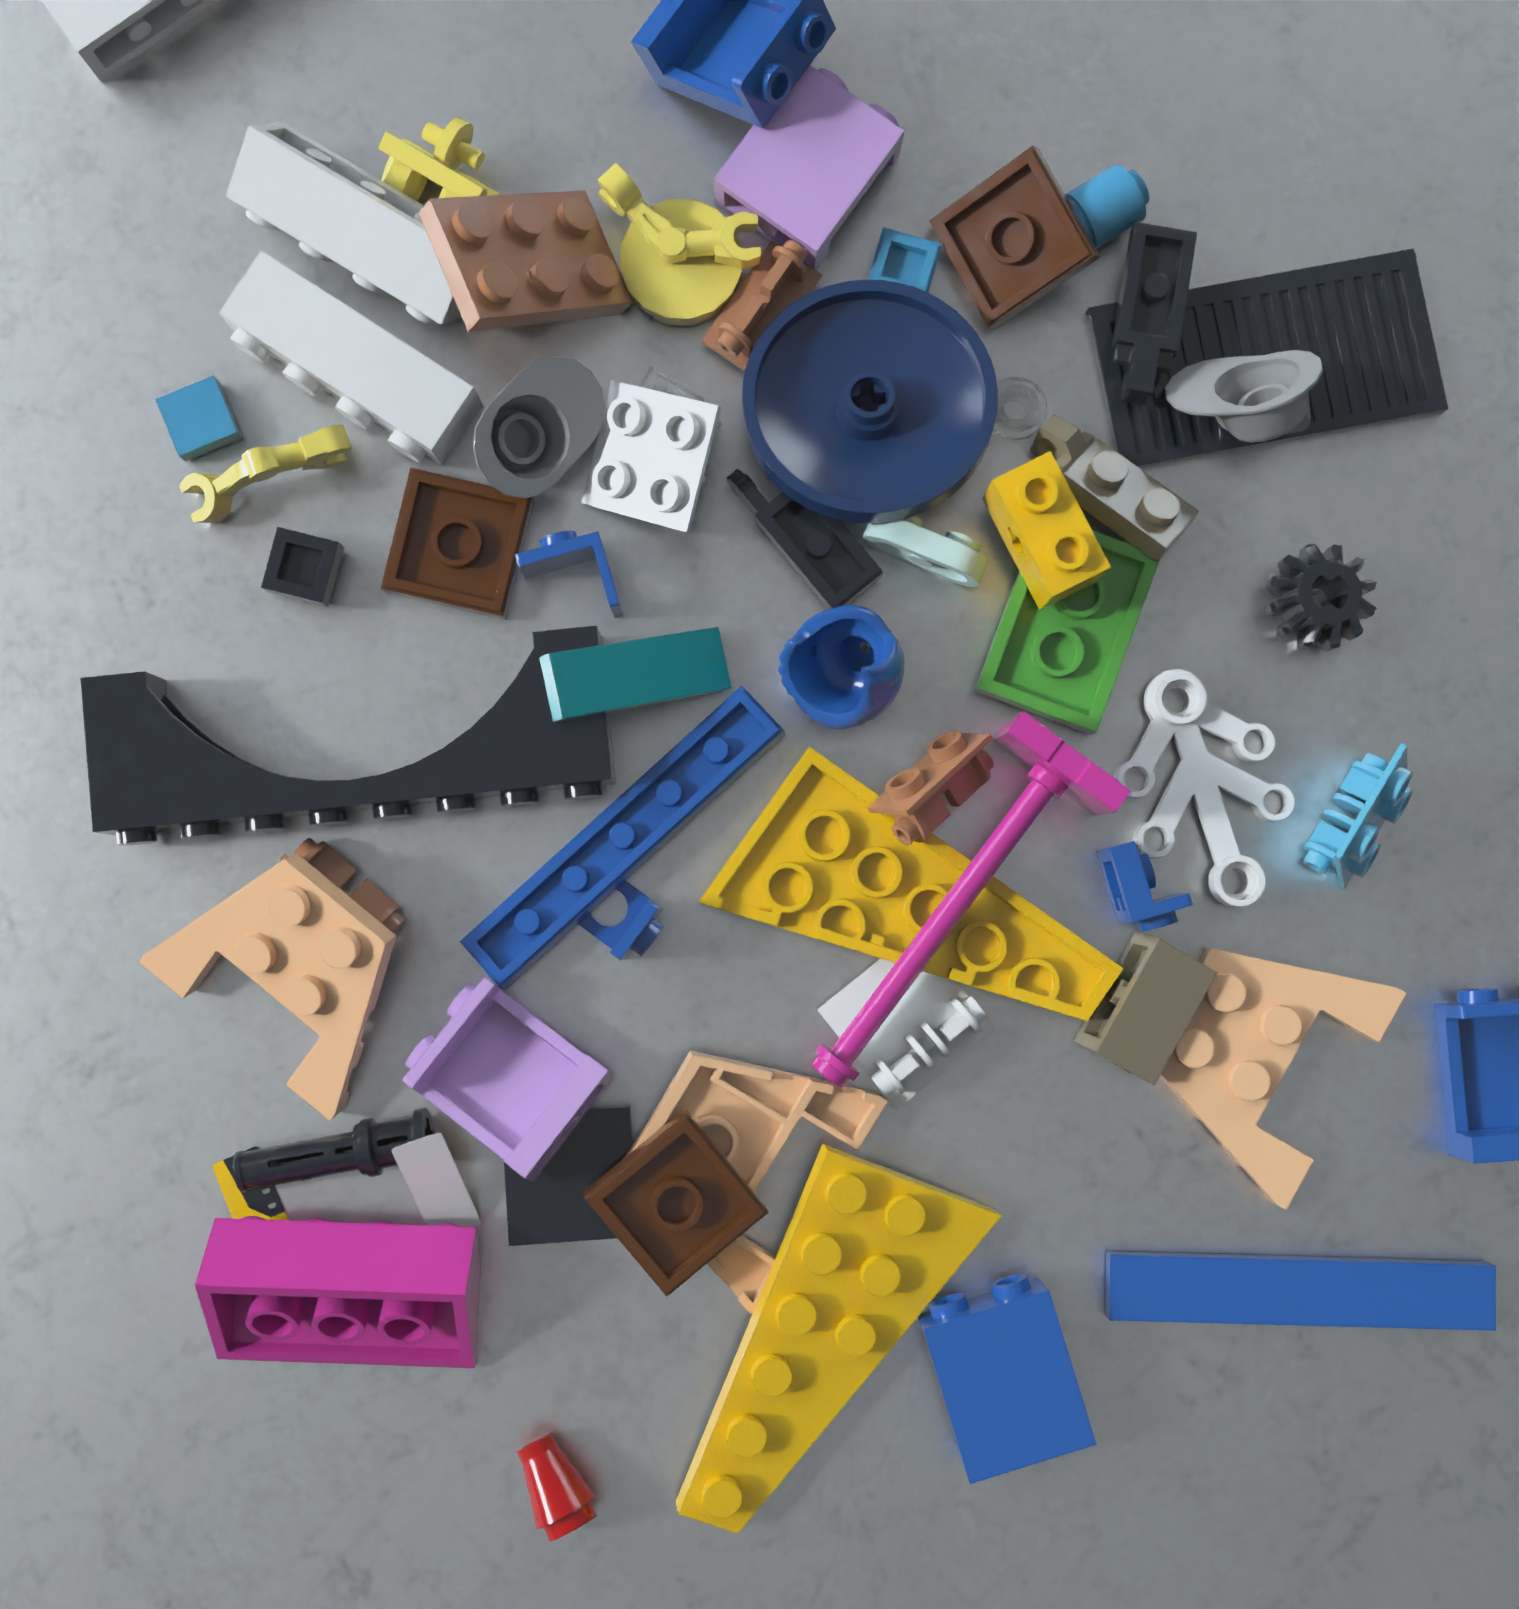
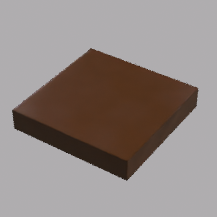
M1034 145L929 220L988 328L996 329L1100 258L1042 152Z
M410 467L381 589L385 593L506 620L519 569L515 555L523 552L535 503L534 497L523 499L507 496L490 485Z
M686 1108L583 1192V1198L666 1297L769 1213L766 1205Z

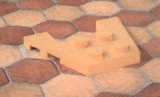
M295 853L144 954L139 963L183 999L197 990L221 954L319 1035V1040L286 1085L326 1119L331 1121L346 1106L350 1093L346 1091L352 1069L358 1065L364 1047L361 1039L369 1013L376 1007L396 935L299 854Z
M1204 948L1198 961L1217 972L1160 1077L1192 1114L1201 1120L1224 1146L1223 1149L1238 1166L1248 1173L1269 1201L1287 1210L1314 1159L1257 1126L1258 1120L1319 1011L1364 1038L1379 1043L1407 993L1400 988Z
M690 1050L626 1156L686 1108L755 1192L801 1117L858 1150L888 1100L873 1090L846 1084L843 1088H840L831 1081ZM741 1235L708 1262L707 1265L717 1276L721 1277L737 1296L738 1301L743 1307L753 1314L776 1255Z

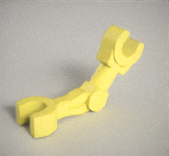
M615 163L597 180V183L602 188L598 192L601 199L619 216L624 217L626 215L640 229L647 243L658 251L663 261L676 263L686 261L687 257L714 256L715 263L731 265L737 268L748 269L760 264V247L741 248L734 241V237L739 233L757 232V214L743 211L712 222L711 230L685 231V228H673L668 219L657 214L642 199V194L637 185L618 164Z
M332 425L300 437L298 442L273 448L272 446L252 448L242 454L243 460L232 465L222 475L192 473L187 475L179 486L182 493H205L203 507L190 514L194 523L221 522L228 516L232 504L231 494L254 482L265 481L276 476L278 473L302 468L303 471L339 466L346 463L347 459L344 452L351 451L352 446L344 425Z

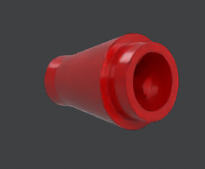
M552 1433L517 1451L524 1470L536 1528H544L550 1542L578 1529L597 1516L591 1500L596 1497L557 1445Z

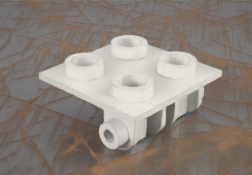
M611 380L603 424L598 433L582 504L689 533L692 520H697L698 515L694 513L702 483L706 484L707 478L704 477L706 465H711L712 459L708 457L715 430L720 428L721 422L718 421L721 406Z
M879 959L817 1009L839 1038L895 963ZM923 971L857 1057V1061L896 1110H898L996 1029L988 1021L987 1015L973 997L968 996L958 982Z

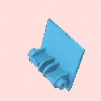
M1402 743L1399 745L1389 764L1382 758L1369 753L1365 755L1362 762L1354 761L1348 775L1340 786V792L1344 794L1335 793L1332 801L1343 810L1357 816L1356 820L1337 811L1326 809L1322 815L1323 818L1337 828L1320 820L1310 839L1303 847L1308 852L1303 863L1322 874H1326L1330 866L1336 868L1338 884L1343 889L1346 888L1354 874L1361 878L1367 874L1381 848V844L1375 841L1385 820L1395 824L1410 801L1413 790L1408 788L1413 772L1407 769L1406 745Z

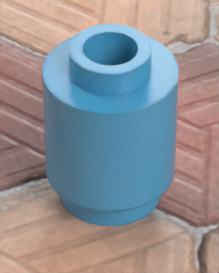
M1114 164L1065 194L1096 249L1132 228L1134 222L1141 223L1146 217L1145 205L1149 203L1150 198L1148 188L1139 173L1132 169L1127 171L1119 164Z

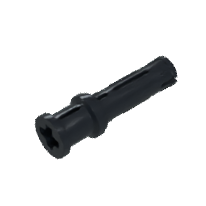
M420 1108L414 1110L412 1117L377 1123L373 1118L363 1119L359 1124L354 1125L351 1132L300 1140L247 1152L238 1151L233 1158L234 1179L239 1191L245 1193L250 1192L252 1189L305 1181L359 1170L362 1175H368L369 1177L380 1176L384 1168L398 1165L392 1154L394 1147L435 1134V1127L429 1110L427 1108ZM407 1140L406 1142H400V1143L390 1144V1143H393V1142H399V1141ZM354 1150V1152L346 1153V1151ZM323 1155H324L323 1158H318V1159H313V1160H307V1161H302V1162H297V1163L286 1164V1165H281V1166H280L281 1163H286V1162H291V1161H296V1160H302V1159H307V1158H312V1157H317V1156H323Z

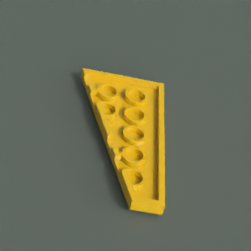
M808 747L698 903L896 963L970 864L971 860L933 833L921 843L902 844L892 832V826L896 823L893 816L870 813L867 808L879 795L817 751ZM993 876L922 972L924 971L961 984L1088 1021L1124 968Z
M822 1144L675 1501L678 1514L738 1534L1002 1215L995 1208Z

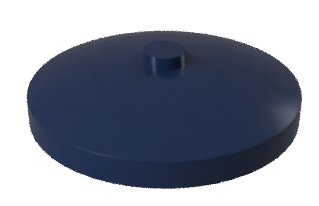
M884 280L841 282L817 289L796 300L780 312L760 335L748 359L743 379L742 407L744 427L752 452L763 471L782 492L797 503L821 515L841 521L854 523L893 522L921 514L939 505L958 491L973 475L986 453L994 429L998 407L996 374L988 351L977 332L963 316L941 299L913 286Z

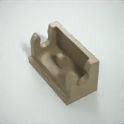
M1134 931L1117 961V964L1124 969L1089 1020L1083 1022L1073 1041L1128 1073H1132L1155 1086L1217 972L1161 938Z

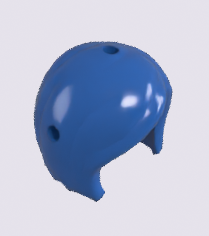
M856 605L834 607L811 617L786 642L779 656L781 664L778 672L782 676V684L786 688L787 693L794 698L796 704L811 720L829 729L844 730L861 726L867 721L876 719L896 698L904 676L905 659L898 639L876 612Z

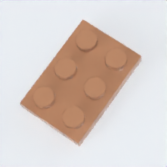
M586 190L429 199L419 212L421 221L468 332L620 315L633 303Z

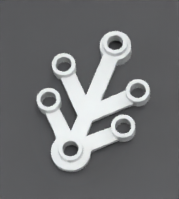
M1182 669L1164 671L1154 677L1145 690L1144 708L1151 721L1131 760L1120 765L1115 771L1113 778L1126 786L1124 782L1126 771L1129 768L1138 769L1144 776V785L1139 791L1131 790L1127 799H1137L1152 791L1156 779L1153 769L1172 736L1181 760L1150 821L1140 824L1135 829L1132 841L1136 842L1138 852H1146L1149 859L1161 858L1169 854L1175 844L1174 831L1193 796L1215 864L1208 876V886L1211 894L1218 902L1227 906L1250 905L1260 898L1265 889V874L1257 861L1240 855L1219 788L1250 804L1253 813L1265 822L1280 821L1290 816L1295 807V798L1287 786L1280 783L1267 784L1208 753L1199 728L1231 742L1234 754L1240 760L1248 763L1263 760L1271 755L1275 748L1274 734L1263 724H1248L1208 703L1206 687L1195 674ZM1168 691H1176L1182 695L1184 707L1180 713L1172 712L1166 707L1165 695ZM1248 732H1255L1262 739L1263 746L1258 754L1250 753L1244 746V738ZM1269 791L1277 793L1282 800L1281 810L1277 814L1268 812L1264 806V797ZM1149 828H1155L1163 835V845L1156 852L1149 850L1144 844V834ZM1230 869L1237 871L1242 878V886L1236 893L1227 891L1223 884L1224 875Z

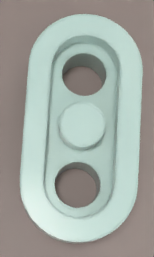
M916 515L893 522L868 523L862 540L873 549L950 582L967 587L979 586L989 561L984 555L979 553L982 545L975 539L954 531H947L945 537L922 528L923 520Z

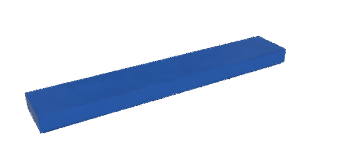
M741 685L468 933L460 943L498 987L506 990L786 735L784 729Z
M1106 1251L1105 1316L1110 1321L1496 1331V1265L1487 1261Z

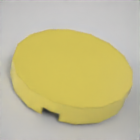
M669 199L650 206L657 214L668 219L673 228H685V231L711 230L712 222L725 218L718 209L694 199ZM631 222L621 243L620 273L632 301L639 309L641 307L646 313L653 315V319L666 325L693 326L715 318L724 309L742 281V268L715 263L714 256L687 257L686 261L676 263L663 261L658 251L647 243L640 229L633 222ZM736 235L734 237V241L738 246L742 248L739 238Z

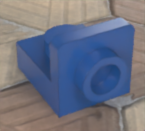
M1135 841L1096 851L1118 923L1138 922L1141 932L1149 931L1178 922L1175 910L1193 905L1190 893L1171 894L1153 900L1150 889L1156 887L1155 872L1146 852H1138Z

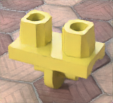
M455 117L445 129L431 121L425 125L422 131V139L435 146L434 154L407 138L400 139L392 133L385 131L378 149L390 157L385 165L381 181L418 202L428 179L443 187L439 198L503 195L458 169V166L463 162L471 168L478 170L485 157L484 152L470 145L473 137V126L461 117Z

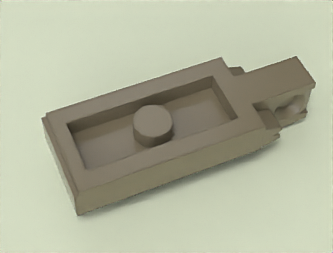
M1055 414L1040 427L1030 447L1029 452L1036 457L1051 451L1079 506L1154 561H1159L1192 524L1199 510L1100 439H1095L1094 435L1087 432L1081 434L1078 427Z

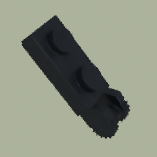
M738 468L726 477L733 491L754 514V521L827 609L848 605L882 577V569L841 520L809 510L791 499L784 492L780 493L771 502H768L757 489L752 479Z

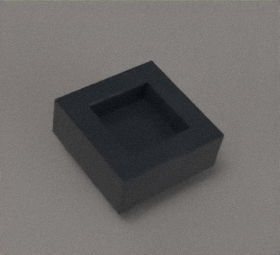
M277 527L261 588L269 593L328 607L344 546L337 541Z

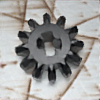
M1308 544L1300 549L1298 558L1287 555L1278 562L1277 565L1281 576L1271 577L1266 581L1264 587L1268 592L1279 598L1266 605L1264 613L1268 616L1281 614L1285 620L1278 626L1276 636L1284 638L1298 631V649L1306 651L1313 648L1318 641L1322 649L1328 652L1340 647L1342 638L1353 640L1363 633L1359 619H1367L1373 616L1377 609L1372 603L1362 598V595L1376 588L1377 582L1370 579L1360 581L1356 575L1362 569L1364 559L1356 557L1344 564L1342 545L1334 544L1322 554L1316 544ZM1318 588L1323 590L1327 596V600L1321 602V605H1323L1321 608L1312 599V596L1319 592L1316 590Z

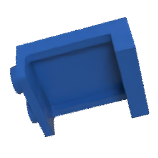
M661 0L631 40V44L657 85L763 129L779 106L787 99L793 87L816 56L824 49L827 41L835 32L836 27L823 0Z
M1498 988L1457 990L1458 1002L1434 1003L1448 1155L1473 1164L1519 1161V997L1499 999Z
M1014 1274L998 1279L991 1283V1292L967 1299L965 1293H953L939 1297L928 1304L930 1311L921 1313L918 1317L955 1435V1443L961 1463L970 1484L1097 1445L1050 1291L1039 1278L1029 1280L1027 1274Z

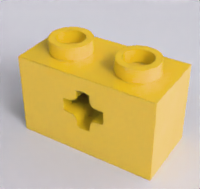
M1051 451L991 481L982 500L1039 610L1096 583L1111 568Z

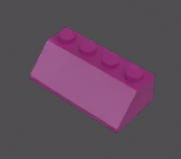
M246 1216L240 1219H214L195 1282V1288L217 1359L475 1368L481 1273L476 1227H460L452 1223H440L434 1226L400 1225L388 1221L345 1223L330 1222L320 1218H312L306 1221L267 1220L258 1216Z

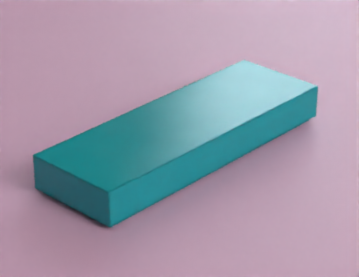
M719 627L548 653L539 657L553 722L731 689Z

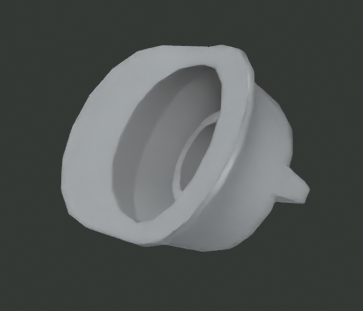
M1300 350L1282 351L1260 356L1223 357L1204 360L1185 367L1172 376L1165 387L1166 398L1175 409L1191 415L1215 416L1220 426L1240 441L1249 443L1264 442L1308 428L1311 418L1309 390L1318 382L1323 372V367L1318 356L1312 352Z
M560 356L538 359L521 370L493 399L475 426L473 451L477 467L489 485L504 495L525 499L541 495L555 485L564 473L591 446L602 428L606 409L602 387L592 371L574 359Z

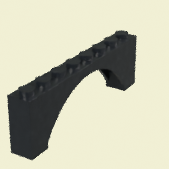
M597 625L532 632L534 649L517 677L495 705L470 729L442 749L413 764L384 774L352 780L317 781L286 777L264 770L239 758L213 741L185 716L167 696L165 679L146 671L80 678L92 830L94 833L116 835L117 845H140L158 842L157 831L173 829L181 830V839H197L221 836L220 825L245 822V832H267L285 829L284 818L309 816L310 826L348 823V812L372 809L373 819H393L412 816L411 805L436 803L438 813H450L476 809L475 798L500 796L501 806H519L539 803L538 792L564 789L565 800L603 796L602 785L616 784L610 714L605 712L553 722L539 657L548 653L603 645L602 635Z

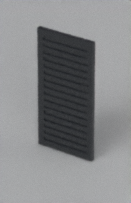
M1414 248L1189 289L1179 352L1172 360L1171 369L1168 374L1156 372L1152 396L1148 395L1145 405L1120 401L1123 374L1126 366L1112 364L1114 350L1111 349L1119 302L1088 307L1085 317L1089 323L1114 450L1137 467L1145 468L1447 411L1449 408ZM1300 350L1312 352L1318 356L1323 367V372L1318 382L1309 390L1311 418L1308 428L1264 442L1249 443L1240 441L1229 431L1221 427L1215 416L1191 415L1175 409L1166 398L1165 387L1172 376L1185 367L1204 360L1223 357L1260 356L1282 351Z

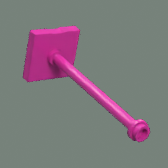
M1025 711L1008 720L993 739V742L1031 769L1027 775L1031 782L832 1049L824 1044H820L815 1051L818 1056L811 1064L812 1067L840 1088H843L849 1079L855 1081L860 1072L852 1066L854 1061L1051 797L1059 799L1064 794L1092 816L1116 813L1131 793L1130 789L1072 748Z

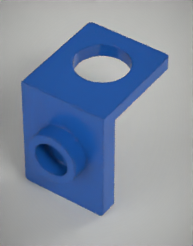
M573 530L557 532L542 538L539 541L540 548L515 555L518 568L525 579L596 559L613 616L623 615L605 549L598 531L577 537L576 531Z
M625 881L616 889L624 895L628 904V911L622 922L615 926H603L590 913L578 924L611 948L610 953L619 960L627 959L632 951L642 957L664 928V925L656 920L664 908Z

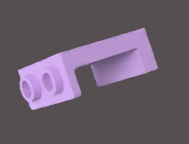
M810 65L766 126L762 129L753 125L714 177V204L730 216L743 211L757 214L758 228L757 232H755L766 241H773L782 247L787 240L797 242L808 253L804 263L817 271L829 255L830 240L885 165L892 166L900 156L905 131L899 127L897 120L888 110L877 104H870L868 106L848 92L846 84L835 73L825 68L817 70Z
M484 977L477 987L470 983L455 997L447 1011V1014L452 1018L436 1038L428 1035L413 1049L405 1063L410 1070L402 1081L482 1142L522 1177L534 1182L610 1084L613 1077L606 1068L589 1055L583 1054L504 993L489 978Z

